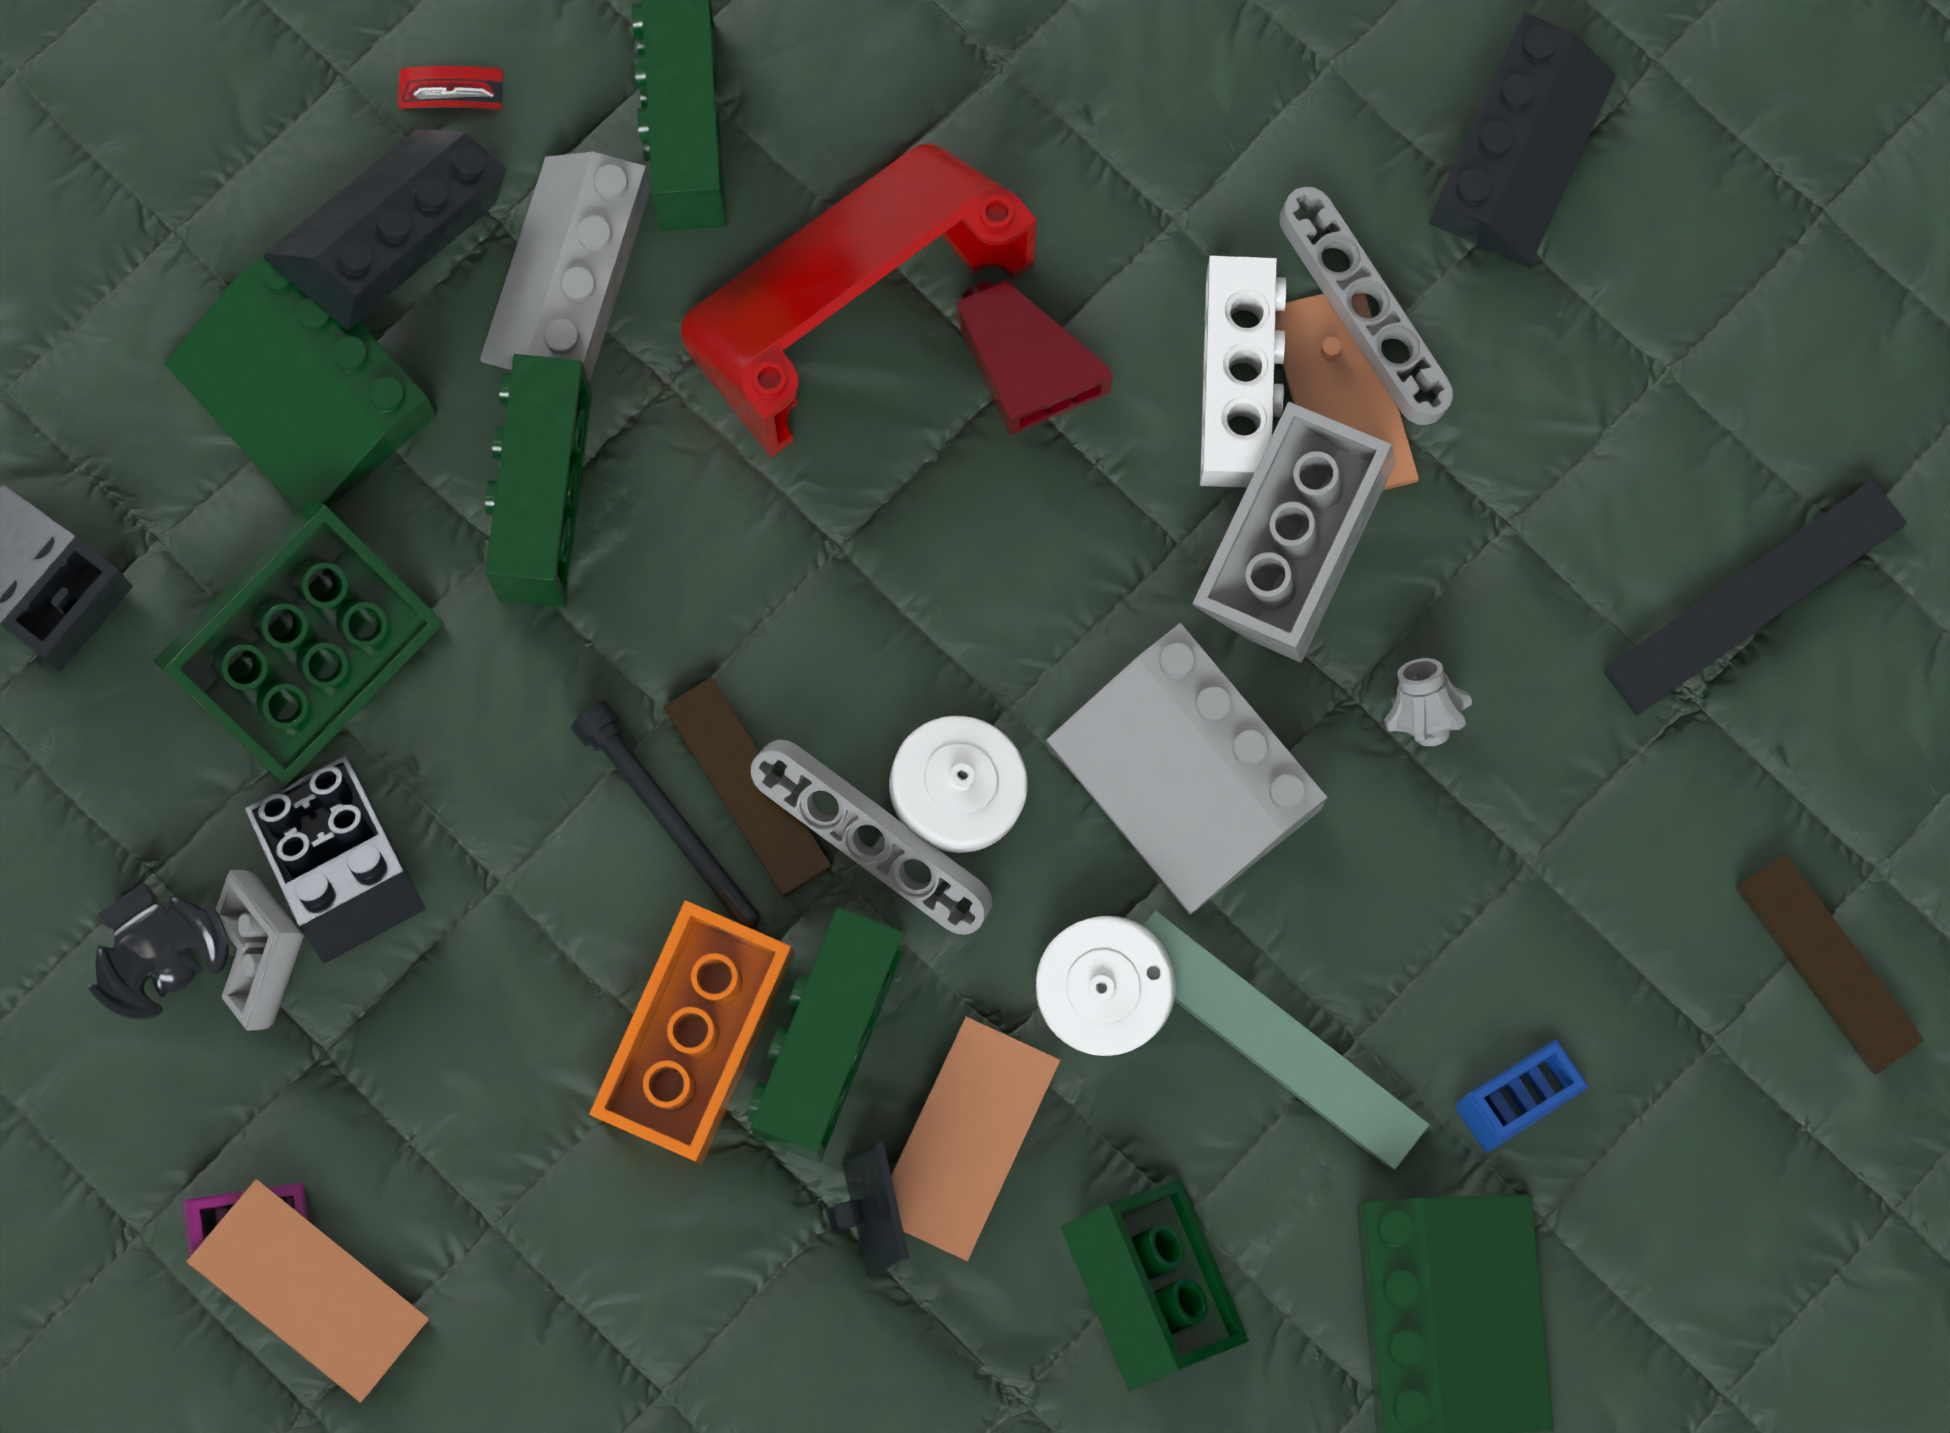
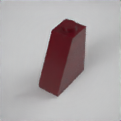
M1007 280L995 286L991 282L975 285L965 291L961 296L962 299L956 302V321L1009 436L1111 393L1113 376L1109 367Z

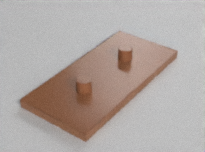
M1365 293L1354 295L1351 298L1353 310L1364 318H1372ZM1319 294L1286 302L1284 311H1275V330L1285 331L1284 361L1281 365L1292 403L1392 444L1396 463L1383 490L1418 482V473L1399 408L1325 295Z
M965 1017L891 1175L902 1227L905 1233L968 1262L1060 1063L1059 1059L969 1017Z
M257 1179L186 1261L187 1264L359 1403L364 1400L429 1320L428 1317Z

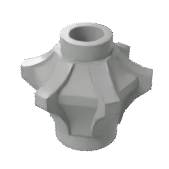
M1431 658L1415 659L1407 662L1398 670L1399 685L1397 687V694L1391 699L1393 707L1384 719L1385 726L1389 732L1403 731L1414 736L1415 741L1423 746H1436L1448 740L1450 730H1460L1466 725L1462 711L1472 705L1471 696L1468 692L1456 688L1451 683L1439 661Z

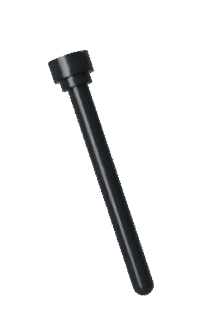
M606 700L595 704L574 721L570 729L584 746L591 745L596 752L602 750L737 923L754 929L760 922L758 911L620 737L623 730L618 725L620 717Z

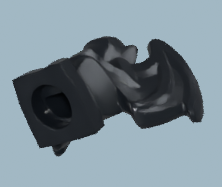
M142 883L98 914L104 925L114 930L115 942L112 948L98 946L96 952L97 984L89 983L87 987L97 1001L117 1015L135 1020L157 1017L162 1013L163 1008L145 993L144 986L149 978H152L154 986L161 997H165L168 992L172 993L186 987L196 976V972L203 970L197 961L186 954V952L191 950H198L203 954L207 966L213 974H218L225 968L229 955V940L218 912L209 901L205 902V908L202 909L185 899L175 896L169 897V908L167 910L158 906L157 896L147 884Z

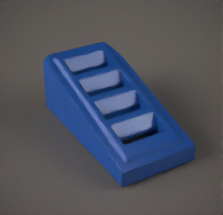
M1555 1039L1468 1093L1455 1107L1481 1148L1486 1153H1489L1584 1092L1589 1086L1558 1040ZM1543 1062L1563 1089L1557 1094L1538 1067ZM1525 1075L1542 1100L1541 1104L1537 1105L1520 1080L1521 1076ZM1504 1087L1523 1114L1520 1117L1516 1116L1501 1094L1500 1090Z

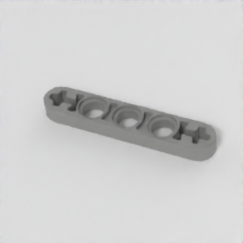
M1302 187L1294 190L1288 196L1279 215V223L1284 234L1401 413L1415 424L1428 425L1435 423L1444 415L1453 399V389L1448 378L1329 197L1323 191L1314 187ZM1299 207L1305 212L1314 209L1317 216L1313 224L1307 218L1299 221L1295 217ZM1327 230L1331 232L1325 234L1315 245L1311 243L1316 233L1321 237ZM1329 248L1342 250L1349 258L1350 268L1344 272L1329 270L1323 264L1322 252ZM1359 293L1373 296L1379 304V314L1372 318H1364L1358 315L1353 310L1351 298ZM1387 339L1402 341L1409 350V360L1401 364L1388 361L1381 351V343ZM1415 366L1421 369L1415 378L1410 375L1405 382L1401 381L1400 378L1406 377ZM1419 388L1424 393L1432 390L1437 397L1432 404L1427 401L1419 404L1414 399Z
M775 740L767 744L754 758L751 765L752 780L755 786L771 800L947 930L955 934L966 935L975 932L981 927L992 909V896L982 881L932 844L919 837L909 827L798 745L788 740ZM778 760L787 765L781 778L772 772ZM806 777L810 782L799 794L795 789L801 783V780ZM820 790L832 794L839 804L838 814L826 815L820 812L813 803V792ZM872 825L878 828L885 838V847L872 849L866 846L859 837V826ZM910 859L924 862L930 869L931 881L918 883L912 880L904 869V862ZM945 880L949 885L938 897L934 892L941 882ZM963 897L973 903L965 914L956 908V905Z

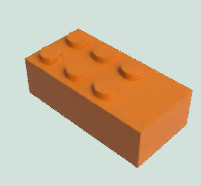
M685 900L589 1115L699 1164H703L796 954L793 948L788 944Z

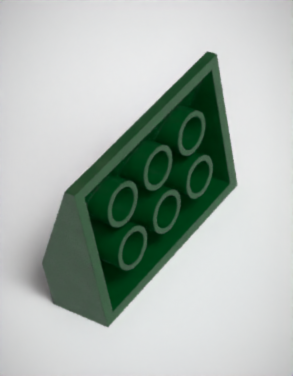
M264 253L234 279L165 361V365L298 513L311 500L322 503L330 508L437 416L428 397L359 322L349 330H346L264 259Z
M311 500L153 662L286 786L444 622L326 505Z
M1531 1195L1428 1197L1364 1201L1357 1207L1376 1433H1531L1554 1431Z

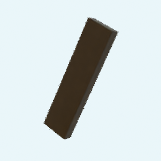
M712 677L663 706L666 714L783 898H786L832 869L830 862L807 826L755 786L751 777V765L754 758L760 752Z
M1785 853L1736 887V890L1873 1075L1878 1074L1924 1041Z

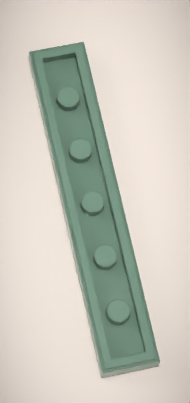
M1155 910L1143 927L1159 939L1171 958L1176 977L1174 1001L1393 1172L1430 1124Z

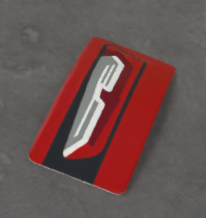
M470 66L402 68L399 71L398 108L458 107L499 110L502 107L503 71L498 68Z

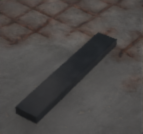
M1872 479L1610 664L1603 673L1638 717L1897 533L1907 524L1906 520Z

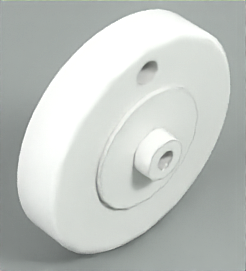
M967 716L937 718L914 730L899 748L889 778L890 798L899 820L937 849L957 853L972 852L986 848L1004 837L1017 821L1025 804L1028 790L1026 767L1021 754L1013 742L993 725Z
M1116 916L1088 918L1063 930L1048 945L1040 960L1036 975L1038 1005L1050 1029L1072 1048L1098 1056L1123 1054L1149 1041L1167 1021L1176 995L1174 967L1163 944L1142 925Z

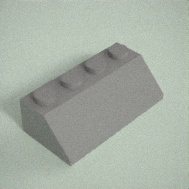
M596 152L545 157L480 357L481 362L512 370L514 354L582 360L590 383L651 191L646 166Z
M1288 401L1197 592L1193 606L1246 639L1302 663L1396 462L1392 444Z

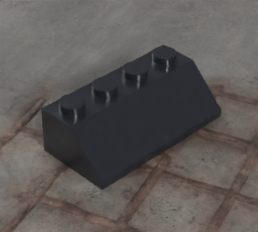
M1527 12L1523 13L1437 200L1429 223L1430 225L1530 268L1616 78V75L1575 33Z
M415 129L266 251L264 259L342 327L349 330L496 205L507 168L466 133Z

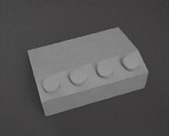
M1181 623L1136 657L1046 739L1047 744L1189 915L1193 914L1321 811L1327 799L1323 791Z

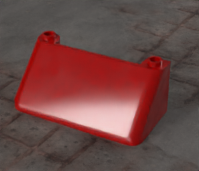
M921 144L909 150L693 307L685 315L681 325L683 344L688 354L772 458L793 442L787 418L790 410L798 405V398L796 396L799 389L798 374L791 361L783 353V350L941 235L973 275L981 271L983 267H997L1005 270L1009 277L1014 280L1034 265L1037 219L1014 193L950 151L935 144Z

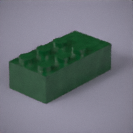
M642 0V3H632L634 37H637L638 55L634 56L637 89L640 91L641 107L637 108L639 140L642 141L644 161H650L652 195L660 230L672 231L726 227L715 22L711 0Z
M514 354L512 372L503 371L500 382V405L506 406L505 425H496L493 435L492 456L493 459L499 460L497 481L489 480L486 489L485 512L492 515V525L485 574L498 601L566 608L592 391L582 360Z
M836 908L811 974L807 975L801 972L793 988L788 1005L792 1006L791 1013L795 1015L789 1030L779 1027L770 1046L767 1060L771 1061L770 1067L773 1070L766 1085L757 1082L749 1099L745 1115H748V1121L752 1122L750 1127L756 1139L821 1164L903 955V932L841 908Z

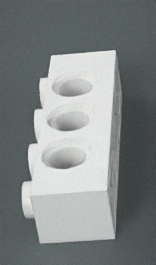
M1209 257L1206 272L1200 486L1247 488L1272 437L1273 417L1282 416L1284 387L1283 384H1275L1273 382L1274 364H1283L1285 331L1275 330V311L1285 310L1286 278L1276 277L1277 258ZM1241 310L1250 311L1257 316L1260 323L1252 328H1242L1233 322L1231 315ZM1246 363L1255 368L1258 377L1248 382L1239 381L1232 376L1229 369L1235 364ZM1237 416H1244L1255 423L1257 430L1250 435H1238L1230 429L1228 421Z

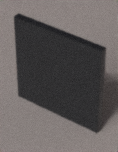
M884 1142L875 1143L842 1162L850 1201L834 1204L833 1207L826 1209L831 1232L857 1228L867 1276L876 1275L910 1259Z

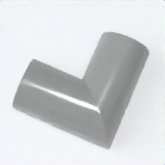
M230 870L216 911L225 926L229 939L236 946L237 952L222 994V999L246 1030L268 1029L274 1025L304 934L253 872Z

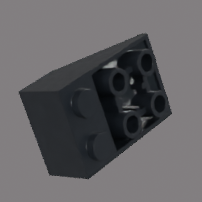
M3 484L0 488V626L60 673L133 586L115 566Z
M346 755L244 808L298 926L323 964L426 910L400 855Z

